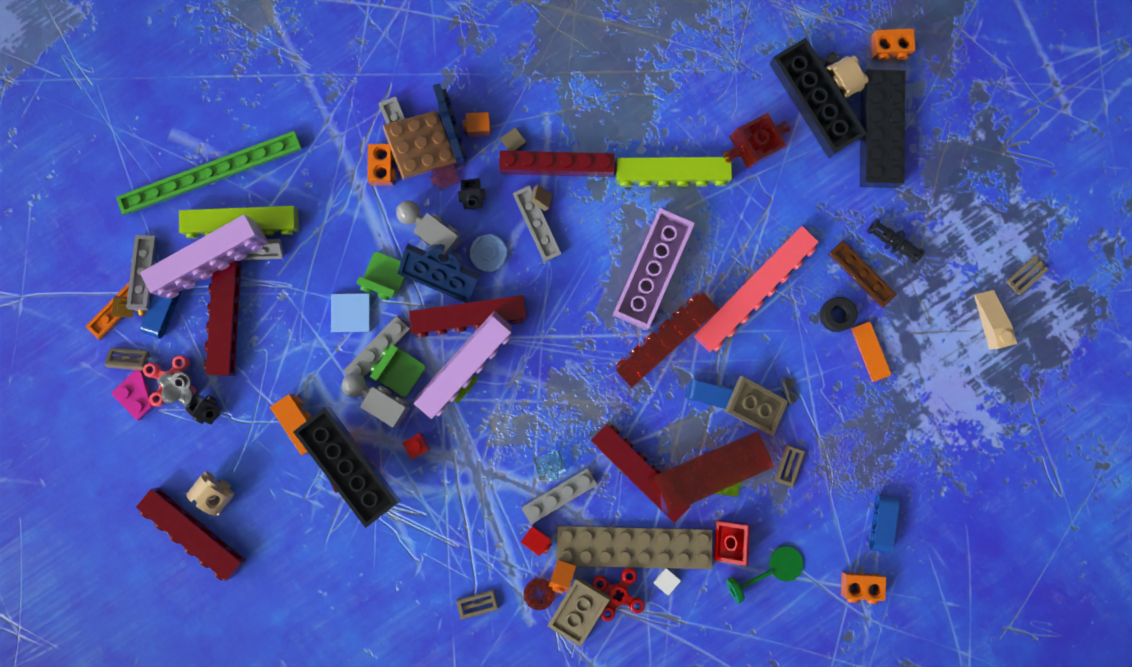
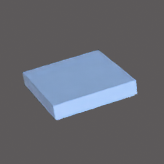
M331 294V332H370V294Z

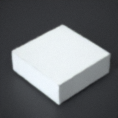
M664 568L653 583L669 596L681 580L667 568Z

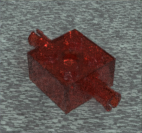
M766 113L737 128L729 136L735 147L723 152L724 158L729 156L725 161L730 163L741 157L747 169L774 156L787 146L781 135L790 132V125L784 128L789 123L783 121L775 126L770 115Z

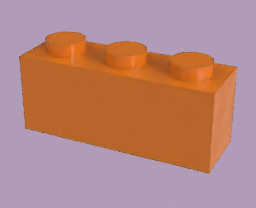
M288 394L270 406V409L300 455H306L308 451L293 431L309 420L312 415L308 411L305 412L302 407L303 402L298 395Z

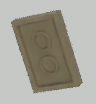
M740 376L724 412L770 436H774L788 401L755 382Z
M576 577L547 626L581 647L611 597L581 578Z

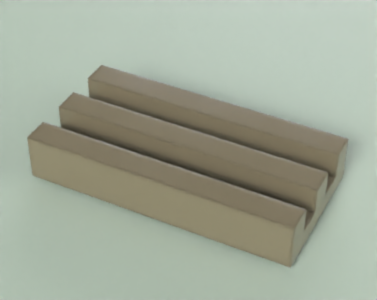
M1035 255L1006 280V283L1018 295H1021L1049 269L1044 267L1042 261H1038V257ZM1032 263H1034L1035 266H1034L1033 268H1031V269H1030L1023 277H1021L1015 284L1012 282V281L1015 280L1023 271H1025ZM1039 268L1040 271H1038L1030 280H1028L1019 289L1018 286L1021 285L1029 276H1031Z
M110 348L104 364L107 368L143 370L148 362L147 358H149L150 353L143 350Z
M785 445L774 481L793 488L805 451ZM789 450H792L783 478L780 479ZM798 452L799 455L790 482H787L795 454Z
M494 589L456 600L461 620L499 609ZM491 595L490 599L482 600L464 606L461 605V603H465L468 601L476 600ZM493 602V606L468 612L465 614L463 613V610H467L470 608L478 607Z

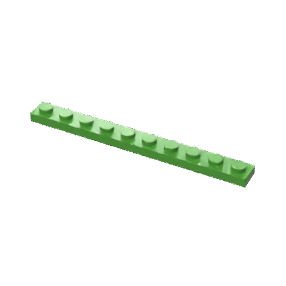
M292 131L117 196L116 199L122 215L126 216L301 151L302 147L297 133Z

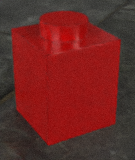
M418 433L402 442L411 460L431 450L423 433Z
M534 525L531 526L521 540L523 545L538 556L542 553L546 554L552 546L550 543L551 537Z

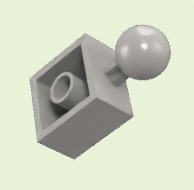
M406 200L398 205L396 209L398 220L406 225L415 224L416 228L413 232L427 245H445L441 253L443 256L449 257L450 250L452 248L456 250L462 243L457 230L450 225L445 227V223L442 222L443 220L435 214L431 216L426 213L423 217L420 207L414 201Z
M350 373L342 381V390L347 396L352 398L361 396L364 398L360 408L393 428L400 427L411 409L407 405L409 403L407 400L400 396H392V391L386 387H367L365 378L358 373Z

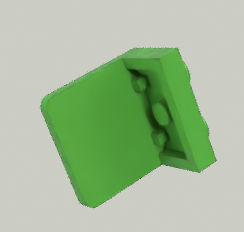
M374 252L364 277L359 276L356 284L361 286L360 290L371 294L372 291L379 293L378 297L389 301V298L396 300L405 279L404 276L397 274L401 261L382 253Z
M391 344L390 347L387 346L383 350L381 361L379 363L376 362L371 368L372 374L370 377L380 381L402 397H406L426 367L396 345Z

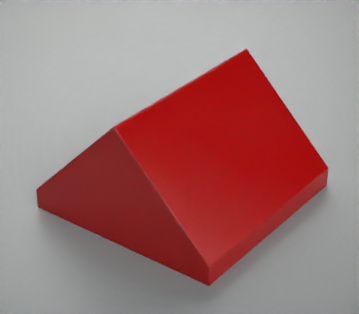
M716 521L714 560L748 566L750 525L741 522Z

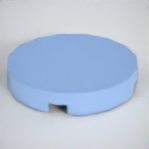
M493 234L482 235L473 241L470 247V258L477 269L483 272H494L505 264L507 248L499 237Z

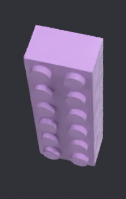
M659 208L612 316L644 330L650 328L693 229L694 222Z
M242 215L145 269L140 274L151 294L171 299L178 296V292L183 289L194 287L196 282L201 279L205 280L212 277V273L228 268L230 263L235 260L240 261L247 256L246 254L262 249L263 245L268 243L258 222L246 215Z
M494 311L417 395L414 405L431 419L435 415L440 416L445 410L447 402H452L458 396L461 386L465 388L471 382L472 374L474 372L478 374L485 366V360L487 358L491 360L496 355L498 346L501 343L505 345L511 338L512 326Z

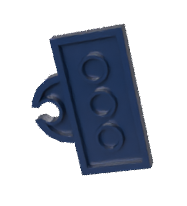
M440 83L433 85L440 115L455 160L459 167L466 165L464 159L468 157L463 143H459V141H462L457 124L454 125L457 121L452 107H448L451 105L447 90L446 88L442 89Z
M407 244L397 274L464 303H469L480 274L462 267L463 261L456 250L452 248L448 254L449 257H445L441 254L445 248L443 244H434L427 251Z

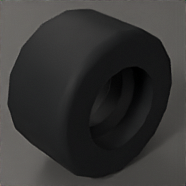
M836 297L822 305L819 317L826 329L831 332H841L848 330L855 324L858 312L851 300L845 297ZM836 307L842 308L845 312V318L841 322L834 321L831 316L832 310Z

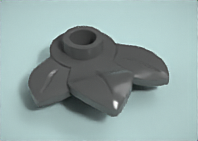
M181 371L175 374L165 373L159 377L157 383L164 387L161 393L164 403H173L178 400L184 406L189 405L193 398V392L190 388L191 377L188 373Z

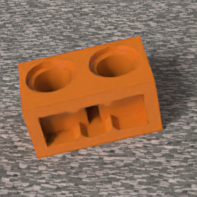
M914 29L876 30L871 36L872 58H878L881 61L890 58H897L898 60L908 59L915 52ZM899 42H902L906 48H902ZM880 43H884L887 49L882 48Z
M368 144L367 182L371 186H394V180L397 179V171L394 168L395 158L389 144ZM387 152L386 158H378L380 153ZM381 171H387V175L384 178L378 177Z
M842 572L841 596L847 599L848 602L858 603L859 600H867V603L878 604L879 601H885L886 577L881 574ZM856 583V591L850 592V586ZM876 584V591L870 593V586Z

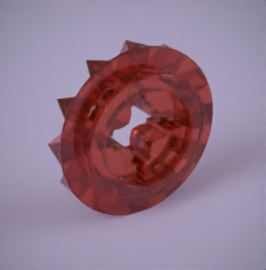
M540 578L533 579L527 583L524 589V600L530 608L544 610L552 604L555 592L552 590V587H549V581ZM536 586L540 591H547L542 595V602L538 596H533L536 593Z

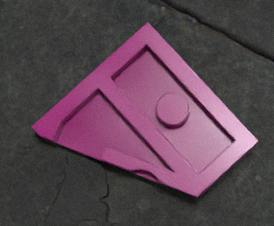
M134 370L111 392L137 421H140L154 407L149 401L148 385L144 382L143 370Z

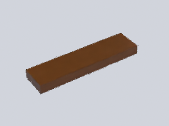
M843 240L828 253L881 308H884L897 295Z

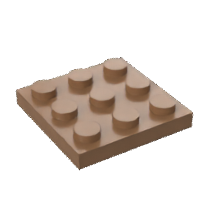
M437 111L384 124L382 127L403 180L457 163Z

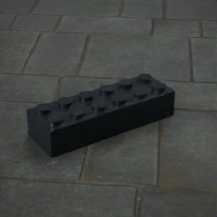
M807 38L773 57L769 65L829 159L867 135Z
M867 69L865 74L868 77V83L865 84L861 91L860 123L867 135L860 140V187L898 188L904 184L906 71Z
M324 407L293 431L365 528L401 502L331 407Z

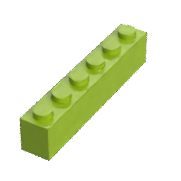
M731 157L616 158V185H620V187H631L632 184H639V187H650L651 184H658L659 187H668L670 184H677L678 187H687L689 184H696L697 187H705L708 184L723 187L732 180Z
M295 206L179 210V233L185 235L188 239H197L198 236H206L240 216L246 215L258 222L265 236H273L274 233L281 232V235H293V232H299V213Z

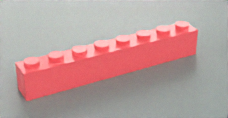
M801 226L693 337L708 352H711L713 349L717 351L724 344L722 340L726 336L730 338L737 331L735 327L739 323L744 324L750 318V311L752 309L756 311L764 303L762 299L766 295L770 297L777 290L775 286L779 282L783 284L790 277L788 273L792 269H798L803 264L801 259L805 255L809 257L817 249L815 245L818 241Z

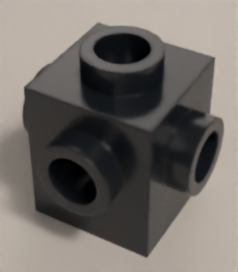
M480 178L461 180V191H458L459 203L463 202L464 210L483 208V200H486L485 188L481 189Z
M195 393L185 410L196 422L200 424L206 422L212 425L214 420L219 417L222 408L217 404L218 400L209 395L204 397Z

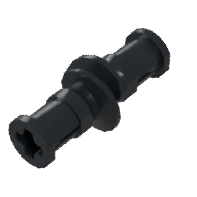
M878 218L867 229L868 234L872 233L882 242L886 243L884 249L892 247V254L898 251L901 255L911 259L913 264H916L924 255V249H919L912 242L904 239L905 232L903 230L895 233L894 230L880 223Z

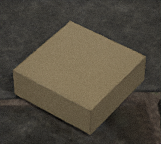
M513 128L500 138L508 151H517L527 144L516 128Z
M538 184L533 189L531 202L546 211L550 207L552 194Z

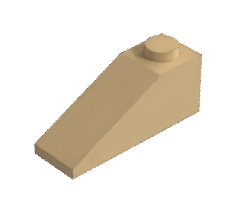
M991 290L975 294L974 297L989 350L1017 344L1012 324L995 291Z

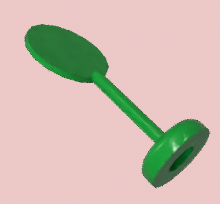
M779 547L770 557V570L741 585L734 577L727 578L726 585L737 604L744 602L745 596L742 589L771 574L781 581L795 580L803 570V559L800 553L793 547Z

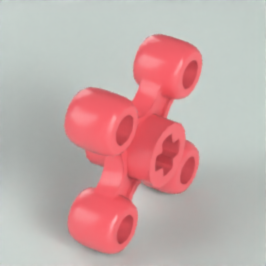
M178 355L173 359V366L167 372L163 371L160 365L154 362L147 363L143 368V372L147 377L158 380L165 373L175 374L176 372H183L188 369L190 360L184 355ZM160 385L159 389L152 393L149 398L150 403L156 407L166 404L161 397L164 387ZM190 385L194 396L197 390L193 385Z

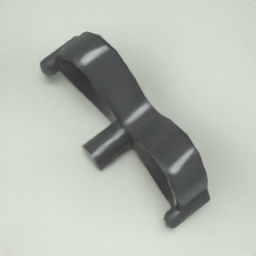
M832 51L826 60L821 57L819 59L824 66L836 63L840 56Z
M782 378L784 390L781 393L786 395L788 405L794 404L798 397L791 391L793 380Z

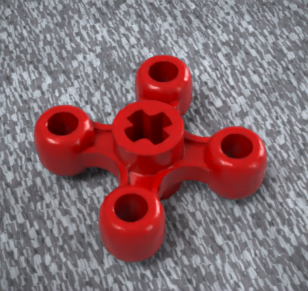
M625 568L621 574V581L617 584H610L602 575H597L593 578L592 586L606 592L611 597L600 615L604 621H612L615 618L616 608L621 604L627 605L633 613L639 614L643 612L645 608L644 601L640 597H633L628 593L629 585L637 579V573L633 568ZM632 573L633 575L631 578H627L626 574ZM599 580L603 581V585H602V586H598V585L596 584L597 581H599ZM617 590H620V592L622 593L621 598L613 596L616 594ZM640 603V607L635 608L634 604ZM609 610L611 614L606 616L604 612Z

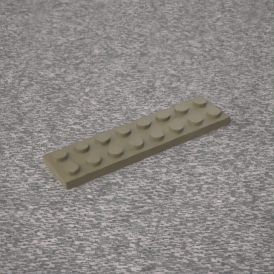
M557 526L556 562L560 560L575 566L712 569V529Z

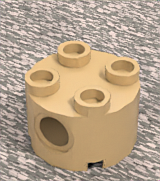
M855 56L843 57L840 61L825 67L845 100L852 94L862 91L865 84L868 83V77L862 72L859 61Z
M205 471L196 480L186 496L191 502L195 500L197 502L195 506L212 516H220L233 499L234 492L230 490L231 485L224 480L218 481L212 473Z

